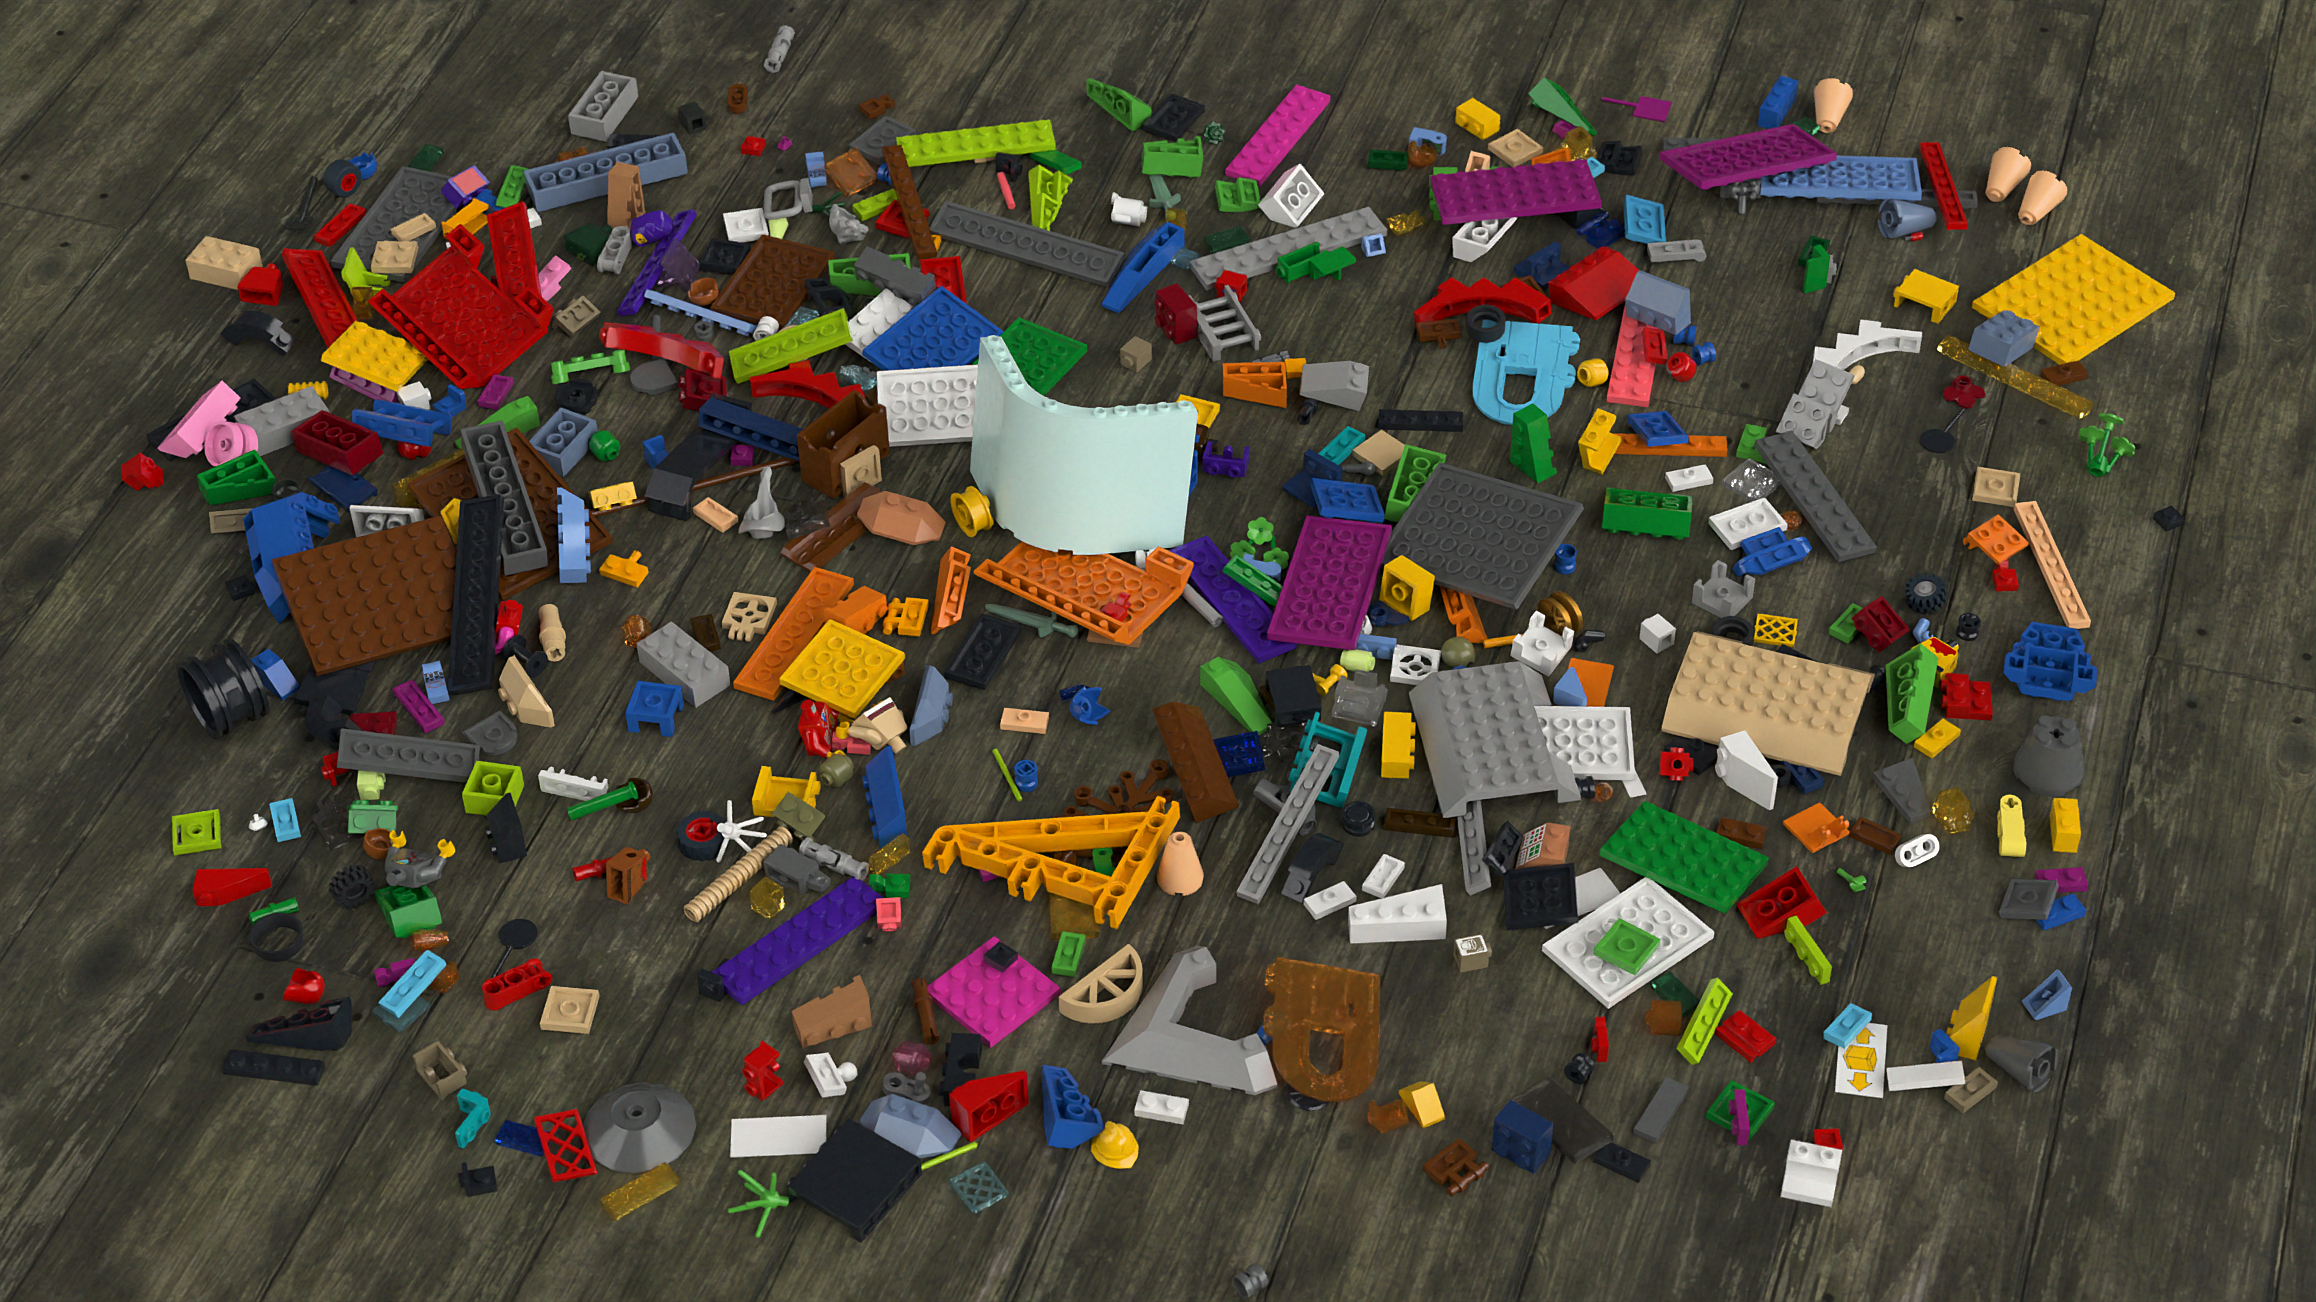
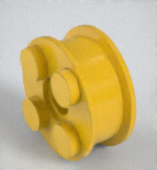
M969 486L964 493H953L951 495L950 502L953 515L959 527L967 536L974 537L977 531L981 529L987 531L994 525L988 508L990 507V502L987 496H982L975 487Z

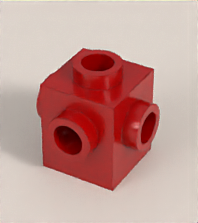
M1670 747V752L1660 751L1659 774L1669 775V780L1682 781L1683 776H1688L1689 772H1693V758H1689L1690 753L1684 752V748ZM1675 760L1680 761V766L1678 768L1673 767V762Z

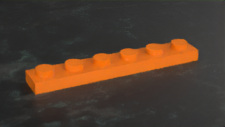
M1615 434L1621 437V443L1614 454L1727 457L1726 436L1688 435V443L1648 447L1638 434Z

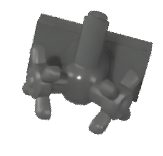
M1751 178L1743 182L1728 183L1726 186H1720V198L1738 199V212L1744 214L1746 213V198L1755 199L1761 197L1760 178Z

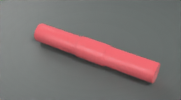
M1000 172L997 174L1003 196L1008 208L1014 209L1016 205L1005 174Z

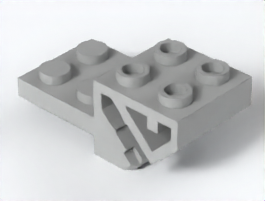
M1815 359L1799 395L1793 394L1776 432L1782 434L1793 431L1803 445L1817 450L1824 442L1825 434L1832 431L1838 419L1837 413L1855 377L1854 374Z

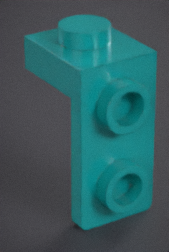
M462 1088L457 1094L460 1111L469 1115L458 1128L455 1135L458 1147L464 1149L468 1142L475 1138L479 1128L489 1120L491 1112L487 1098L482 1097L475 1091L471 1092Z

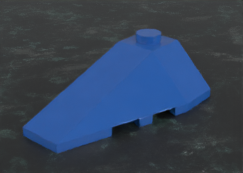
M1042 1065L1044 1129L1048 1145L1055 1148L1064 1147L1072 1149L1103 1132L1104 1126L1100 1112L1097 1108H1091L1089 1105L1090 1099L1087 1095H1082L1079 1092V1085L1069 1071L1062 1067Z

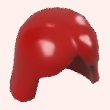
M296 968L284 992L283 1000L307 1005L316 1004L324 993V979L316 971Z

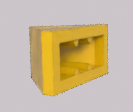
M1420 1081L1399 1090V1095L1422 1128L1445 1119L1434 1083Z

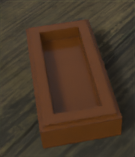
M1859 817L1849 832V837L1889 855H1892L1902 840L1901 834L1863 817Z

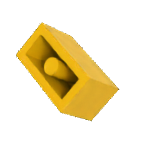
M1474 98L1456 107V123L1478 138L1484 140L1499 131L1500 115Z
M2053 798L2049 816L2053 851L2077 853L2081 837L2078 800Z

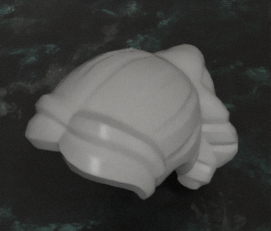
M836 204L832 205L829 210V224L832 232L836 234L839 243L845 244L851 241L863 240L865 234L869 231L868 227L860 224L858 220H855V215H851L844 208H839Z

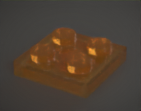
M857 148L825 163L824 169L846 197L878 180L877 174Z

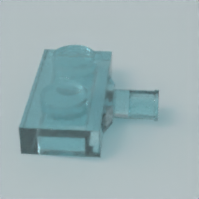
M850 365L849 367L841 366L839 374L852 385L860 384L861 388L874 390V387H877V378L870 377L869 374L862 371L861 367L856 365Z

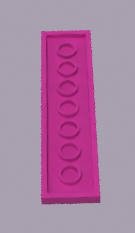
M1296 85L1225 169V175L1235 179L1240 177L1257 180V185L1261 186L1329 104L1330 95Z

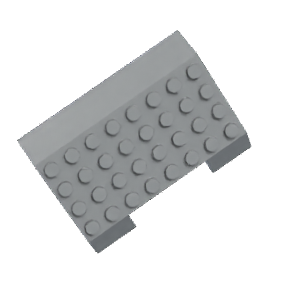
M1517 661L1432 672L1409 692V698L1443 818L1466 815L1467 801L1554 790L1558 803L1581 800L1571 765L1548 751L1534 706H1551L1543 677L1524 663Z

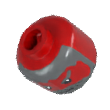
M1684 352L1673 353L1666 362V371L1678 382L1689 381L1696 373L1695 361Z

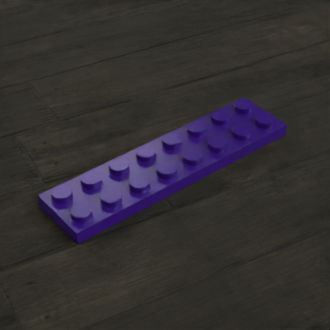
M1207 535L1170 550V552L1194 562V567L1188 580L1202 597L1223 616V622L1258 664L1297 648V643L1268 640L1267 632L1273 613L1258 595L1222 572L1229 561Z
M853 876L712 971V973L723 977L724 991L740 1005H744L877 914L876 899L883 897L862 880H857Z

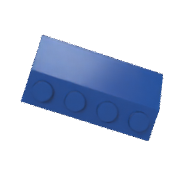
M887 746L865 765L866 775H862L864 789H869V792H865L867 806L872 805V808L869 809L870 822H875V825L872 826L874 840L878 839L880 848L908 844L905 811L892 746Z

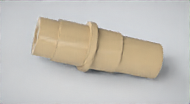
M546 604L539 609V639L543 645L544 652L548 656V660L559 661L565 656L564 641L566 634L560 622L558 608L555 605Z

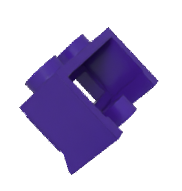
M1208 441L1203 456V472H1208L1211 475L1225 474L1232 478L1238 476L1245 477L1249 464L1250 447L1245 446L1243 458L1233 457V448L1231 446H1225L1223 456L1212 454V442Z

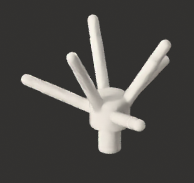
M728 800L727 822L725 824L719 823L717 826L718 832H721L725 838L716 861L718 863L721 861L729 839L735 840L743 849L751 852V848L739 838L740 834L763 838L767 834L741 830V828L761 822L764 818L758 817L738 824L732 823V802Z

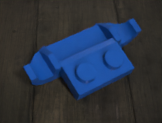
M1777 527L1743 539L1740 545L1747 556L1739 560L1732 570L1737 577L1743 574L1764 575L1769 571L1802 561L1809 551H1812V547L1806 537H1798L1788 541L1781 528Z

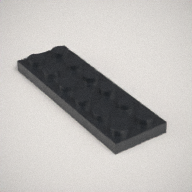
M252 379L233 389L240 397L239 401L235 404L237 409L231 415L227 414L224 418L227 422L236 423L235 415L277 399L256 379ZM185 415L146 434L148 441L169 461L180 456L162 452L158 449V446Z

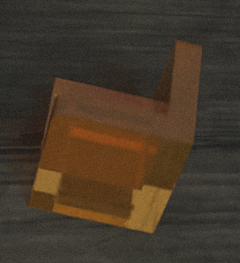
M353 287L354 304L352 310L356 318L373 319L375 309L368 303V300L374 296L373 288Z

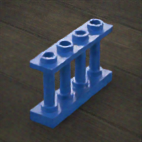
M376 399L374 400L373 412L354 409L352 412V422L377 432L380 437L429 447L432 445L433 432L444 435L451 434L452 415Z

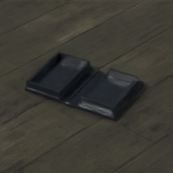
M377 660L319 676L315 675L310 663L294 699L299 705L309 706L312 698L329 695L343 707L341 714H354L365 691L366 681Z

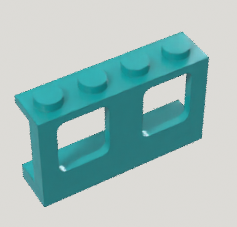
M1315 712L1313 720L1308 719L1304 730L1308 735L1302 736L1299 748L1303 750L1302 752H1297L1294 764L1298 766L1297 768L1292 767L1288 779L1292 781L1290 791L1293 790L1300 777L1302 768L1306 766L1313 753L1309 750L1312 736L1317 735L1340 743L1342 749L1330 773L1332 781L1327 792L1320 791L1316 800L1343 808L1368 729L1359 726L1356 735L1317 722L1320 713Z

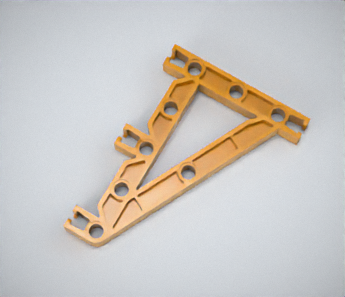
M1157 796L1148 812L942 826L935 831L922 852L925 868L933 869L934 864L932 863L936 859L938 860L940 872L946 874L956 856H959L963 865L979 870L982 869L1007 878L1009 895L1017 897L1019 894L1017 889L1021 885L1024 891V899L1030 902L1041 883H1044L1048 892L1094 906L1096 923L1104 924L1105 919L1103 917L1107 912V915L1110 916L1111 928L1117 929L1180 818L1179 802L1172 801L1171 808L1167 814H1164L1166 799ZM1128 846L1111 877L1037 854V852Z

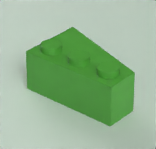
M1200 136L1195 137L1192 141H1184V138H1181L1175 143H1167V140L1143 143L1142 173L1148 175H1179L1190 178L1195 176L1201 177L1203 151Z

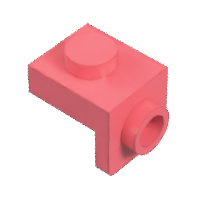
M900 897L876 899L878 929L891 932L902 927Z

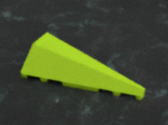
M1040 165L1029 171L1032 226L1050 230L1049 226L1055 220L1061 207V200L1067 194V187L1072 183L1071 177L1059 170L1053 174Z

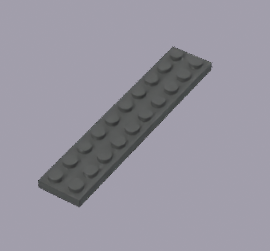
M946 200L929 227L931 235H939L942 239L1104 287H1109L1125 258L1124 252Z

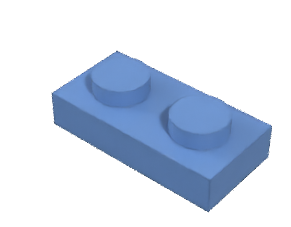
M1360 634L1356 649L1371 652L1372 657L1393 660L1397 639Z

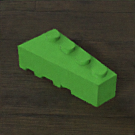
M909 253L888 255L891 261L901 260L911 269ZM858 258L828 260L830 283L833 286H838L846 293L878 296L882 292L872 282L868 280L863 281L856 276L854 264Z
M1405 444L1388 498L1384 519L1394 522L1400 521L1439 462L1445 463V454Z
M1922 644L1917 645L1886 664L1889 731L1906 744L1925 734L1938 664V657Z

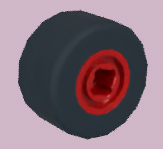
M335 160L324 172V186L339 197H349L357 191L361 184V171L347 160Z

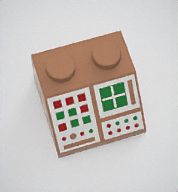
M1547 822L1524 833L1515 869L1565 864L1571 826Z

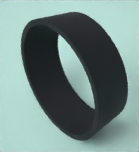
M269 914L259 919L253 925L250 931V941L256 953L262 959L271 962L284 961L296 955L303 945V927L300 920L291 914ZM287 927L299 934V937L292 945L282 950L267 951L257 947L261 936L274 928Z

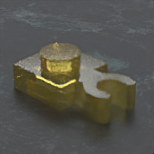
M1418 210L1411 212L1409 216L1402 213L1388 218L1387 226L1399 236L1413 231L1414 226H1422L1425 217L1419 218Z

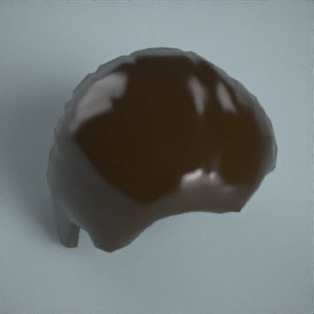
M629 778L625 784L617 785L615 790L627 786L632 781L636 787L638 799L631 798L615 805L621 811L638 813L650 805L653 791L650 783L645 779Z

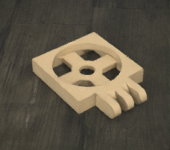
M734 592L722 620V629L730 630L728 638L734 640L737 634V640L742 641L744 635H746L745 640L751 642L754 633L765 634L777 605L776 598ZM739 602L749 603L747 608H735ZM758 605L767 606L768 612L758 611ZM747 612L754 613L752 616L745 615ZM732 616L741 617L742 622L735 621Z

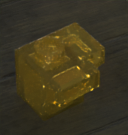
M1582 126L1566 133L1563 143L1556 148V150L1568 147L1572 161L1576 159L1586 160L1590 157L1597 158V153L1592 145L1593 137Z
M1959 787L1940 790L1931 810L1949 834L1969 831L1971 827L1970 821L1973 820L1975 815L1969 807L1971 802Z

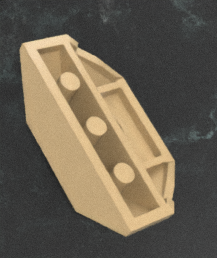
M515 655L509 657L499 678L501 688L498 689L502 701H507L510 713L516 715L522 723L550 728L555 726L551 708Z

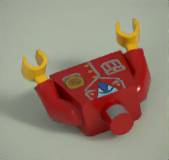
M804 701L801 704L802 713L798 729L808 756L819 755L822 758H829L833 754H844L841 750L831 753L832 736L838 726L837 718L840 723L846 721L852 724L854 720L850 719L852 717L830 708L825 702Z

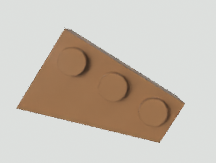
M616 162L608 172L607 232L612 233V230L617 226H626L630 230L632 220L645 214L639 166Z
M860 974L853 978V983L842 989L840 986L832 989L834 993L823 999L817 997L792 1011L793 1027L802 1048L872 1027L869 995Z

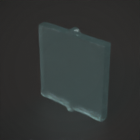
M418 996L399 1018L381 1008L380 1004L372 1010V1014L382 1020L384 1025H389L401 1033L429 1009L431 1004Z

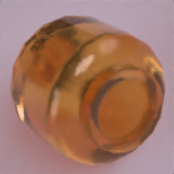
M641 615L629 616L622 624L624 642L637 649L638 642L652 634L649 620Z

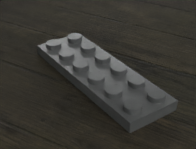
M341 728L337 768L467 783L476 761H479L480 745Z

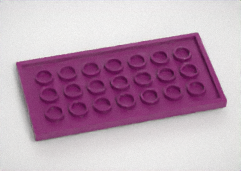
M1795 124L1661 151L1659 159L1688 179V181L1698 186L1699 189L1708 190L1714 186H1726L1728 183L1743 182L1751 178L1759 179L1765 175H1777L1779 172H1791L1798 168H1810L1812 165L1827 164L1837 159V153Z
M1576 159L1567 162L1556 161L1547 164L1537 163L1528 166L1517 165L1509 168L1498 167L1490 170L1479 169L1471 172L1459 171L1452 174L1440 173L1430 176L1431 187L1443 225L1601 208L1602 203L1587 159Z
M1306 516L1267 632L1268 640L1355 650L1392 533V525Z

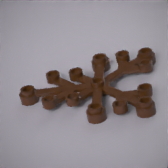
M1163 759L1153 760L1150 763L1149 776L1137 790L1134 784V773L1128 770L1123 771L1120 774V781L1126 787L1129 800L1126 803L1122 799V788L1118 785H1112L1108 789V797L1113 800L1115 806L1093 797L1092 789L1085 785L1075 788L1074 801L1081 807L1090 805L1106 812L1100 815L1148 812L1153 803L1142 807H1136L1137 804L1155 801L1157 796L1165 798V803H1170L1174 799L1173 790L1170 788L1147 793L1157 780H1162L1167 776L1168 764ZM1067 806L1064 809V815L1066 813H1074L1070 815L1073 817L1090 816L1079 811L1075 806ZM1055 815L1051 818H1062L1063 816ZM1128 846L1112 849L1114 863L1120 862Z

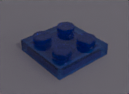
M1258 731L1213 739L1227 777L1265 770Z

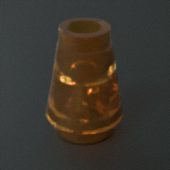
M418 929V931L412 933L414 951L420 950V952H425L426 950L449 944L447 931Z

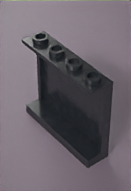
M848 1118L843 1125L836 1128L834 1135L820 1146L815 1156L805 1162L803 1169L789 1180L786 1186L789 1202L792 1203L796 1198H799L851 1228L853 1239L862 1243L923 1174L921 1158Z

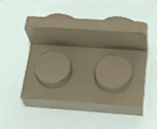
M582 296L578 300L573 299L564 311L559 310L553 316L554 322L551 327L554 330L560 327L572 338L596 319L600 311Z

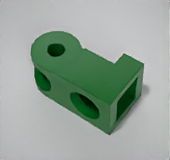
M1110 847L1094 848L1092 852L1094 872L1111 877L1116 869L1113 868L1112 849Z

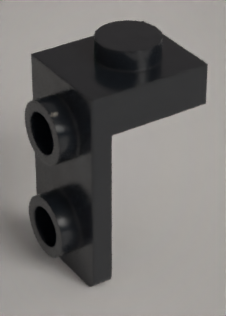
M724 958L723 961L719 964L718 967H720L721 965H723V964H724L725 962H727L729 959ZM701 969L697 974L699 994L721 1002L727 994L724 991L723 977Z

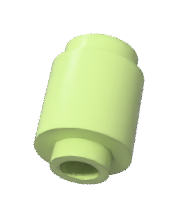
M1344 649L1340 665L1348 671L1368 674L1369 670L1374 668L1375 657H1372V653L1368 651Z

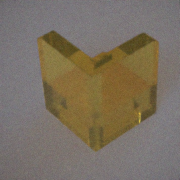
M1167 208L1166 222L1184 228L1185 234L1187 230V211Z
M766 876L750 890L752 910L768 920L785 907L783 887Z

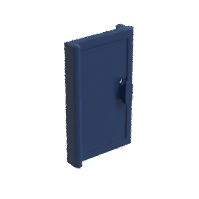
M332 466L326 467L314 477H308L313 486L348 513H350L351 505L359 506L371 496L376 497L378 492L376 487L359 474L351 475Z

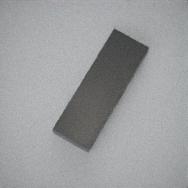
M1666 1077L1636 1124L1633 1134L1656 1144L1687 1095L1689 1086Z

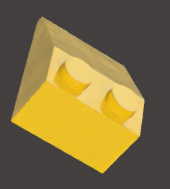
M1992 976L1961 1001L1959 1010H1953L1950 1024H1954L1953 1028L1948 1027L1946 1034L1960 1048L1958 1056L1975 1061L1977 1059L1988 1022L1997 977Z

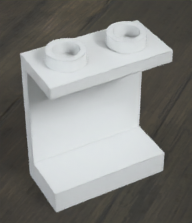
M1791 1140L1781 1197L1832 1207L1842 1150Z

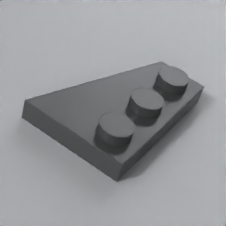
M1913 758L1873 772L1872 779L1910 825L1930 817L1931 810Z

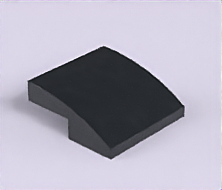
M1621 141L1602 142L1596 160L1604 165V172L1618 175H1635L1643 153L1642 146L1622 147Z

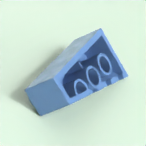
M557 488L560 583L587 582L586 574L591 573L590 560H586V556H590V543H585V539H590L589 526H585V522H589V510L584 509V500L563 488Z

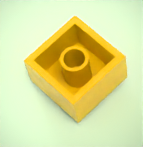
M1400 555L1384 565L1379 600L1385 602L1399 613L1409 616V619L1413 621L1430 609L1435 576L1405 556Z

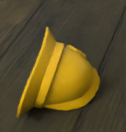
M1107 1121L1103 1132L1097 1134L1091 1140V1152L1096 1160L1105 1166L1116 1169L1132 1168L1138 1157V1144L1129 1128L1122 1124Z

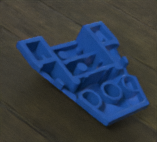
M2031 622L2021 635L2020 642H2016L2013 645V651L2011 653L2008 652L2005 656L2003 673L2011 682L2017 684L2022 694L2032 697L2070 701L2074 698L2075 692L2085 693L2095 688L2097 681L2096 666H2091V656L2089 653H2085V644L2076 628Z

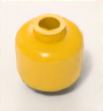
M1599 358L1586 360L1579 365L1577 377L1586 387L1602 385L1608 378L1607 365Z

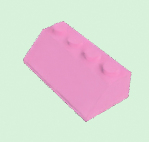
M223 381L219 382L201 396L158 446V449L162 452L187 458L192 453L197 455L204 448L202 443L205 441L209 428L215 422L226 421L224 417L227 414L231 415L237 409L235 404L239 401L240 397Z

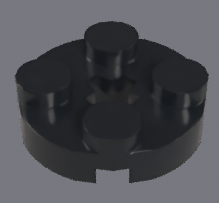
M573 379L569 381L570 384L565 386L562 384L557 388L555 397L559 409L563 408L574 413L587 414L597 403V389L588 380Z

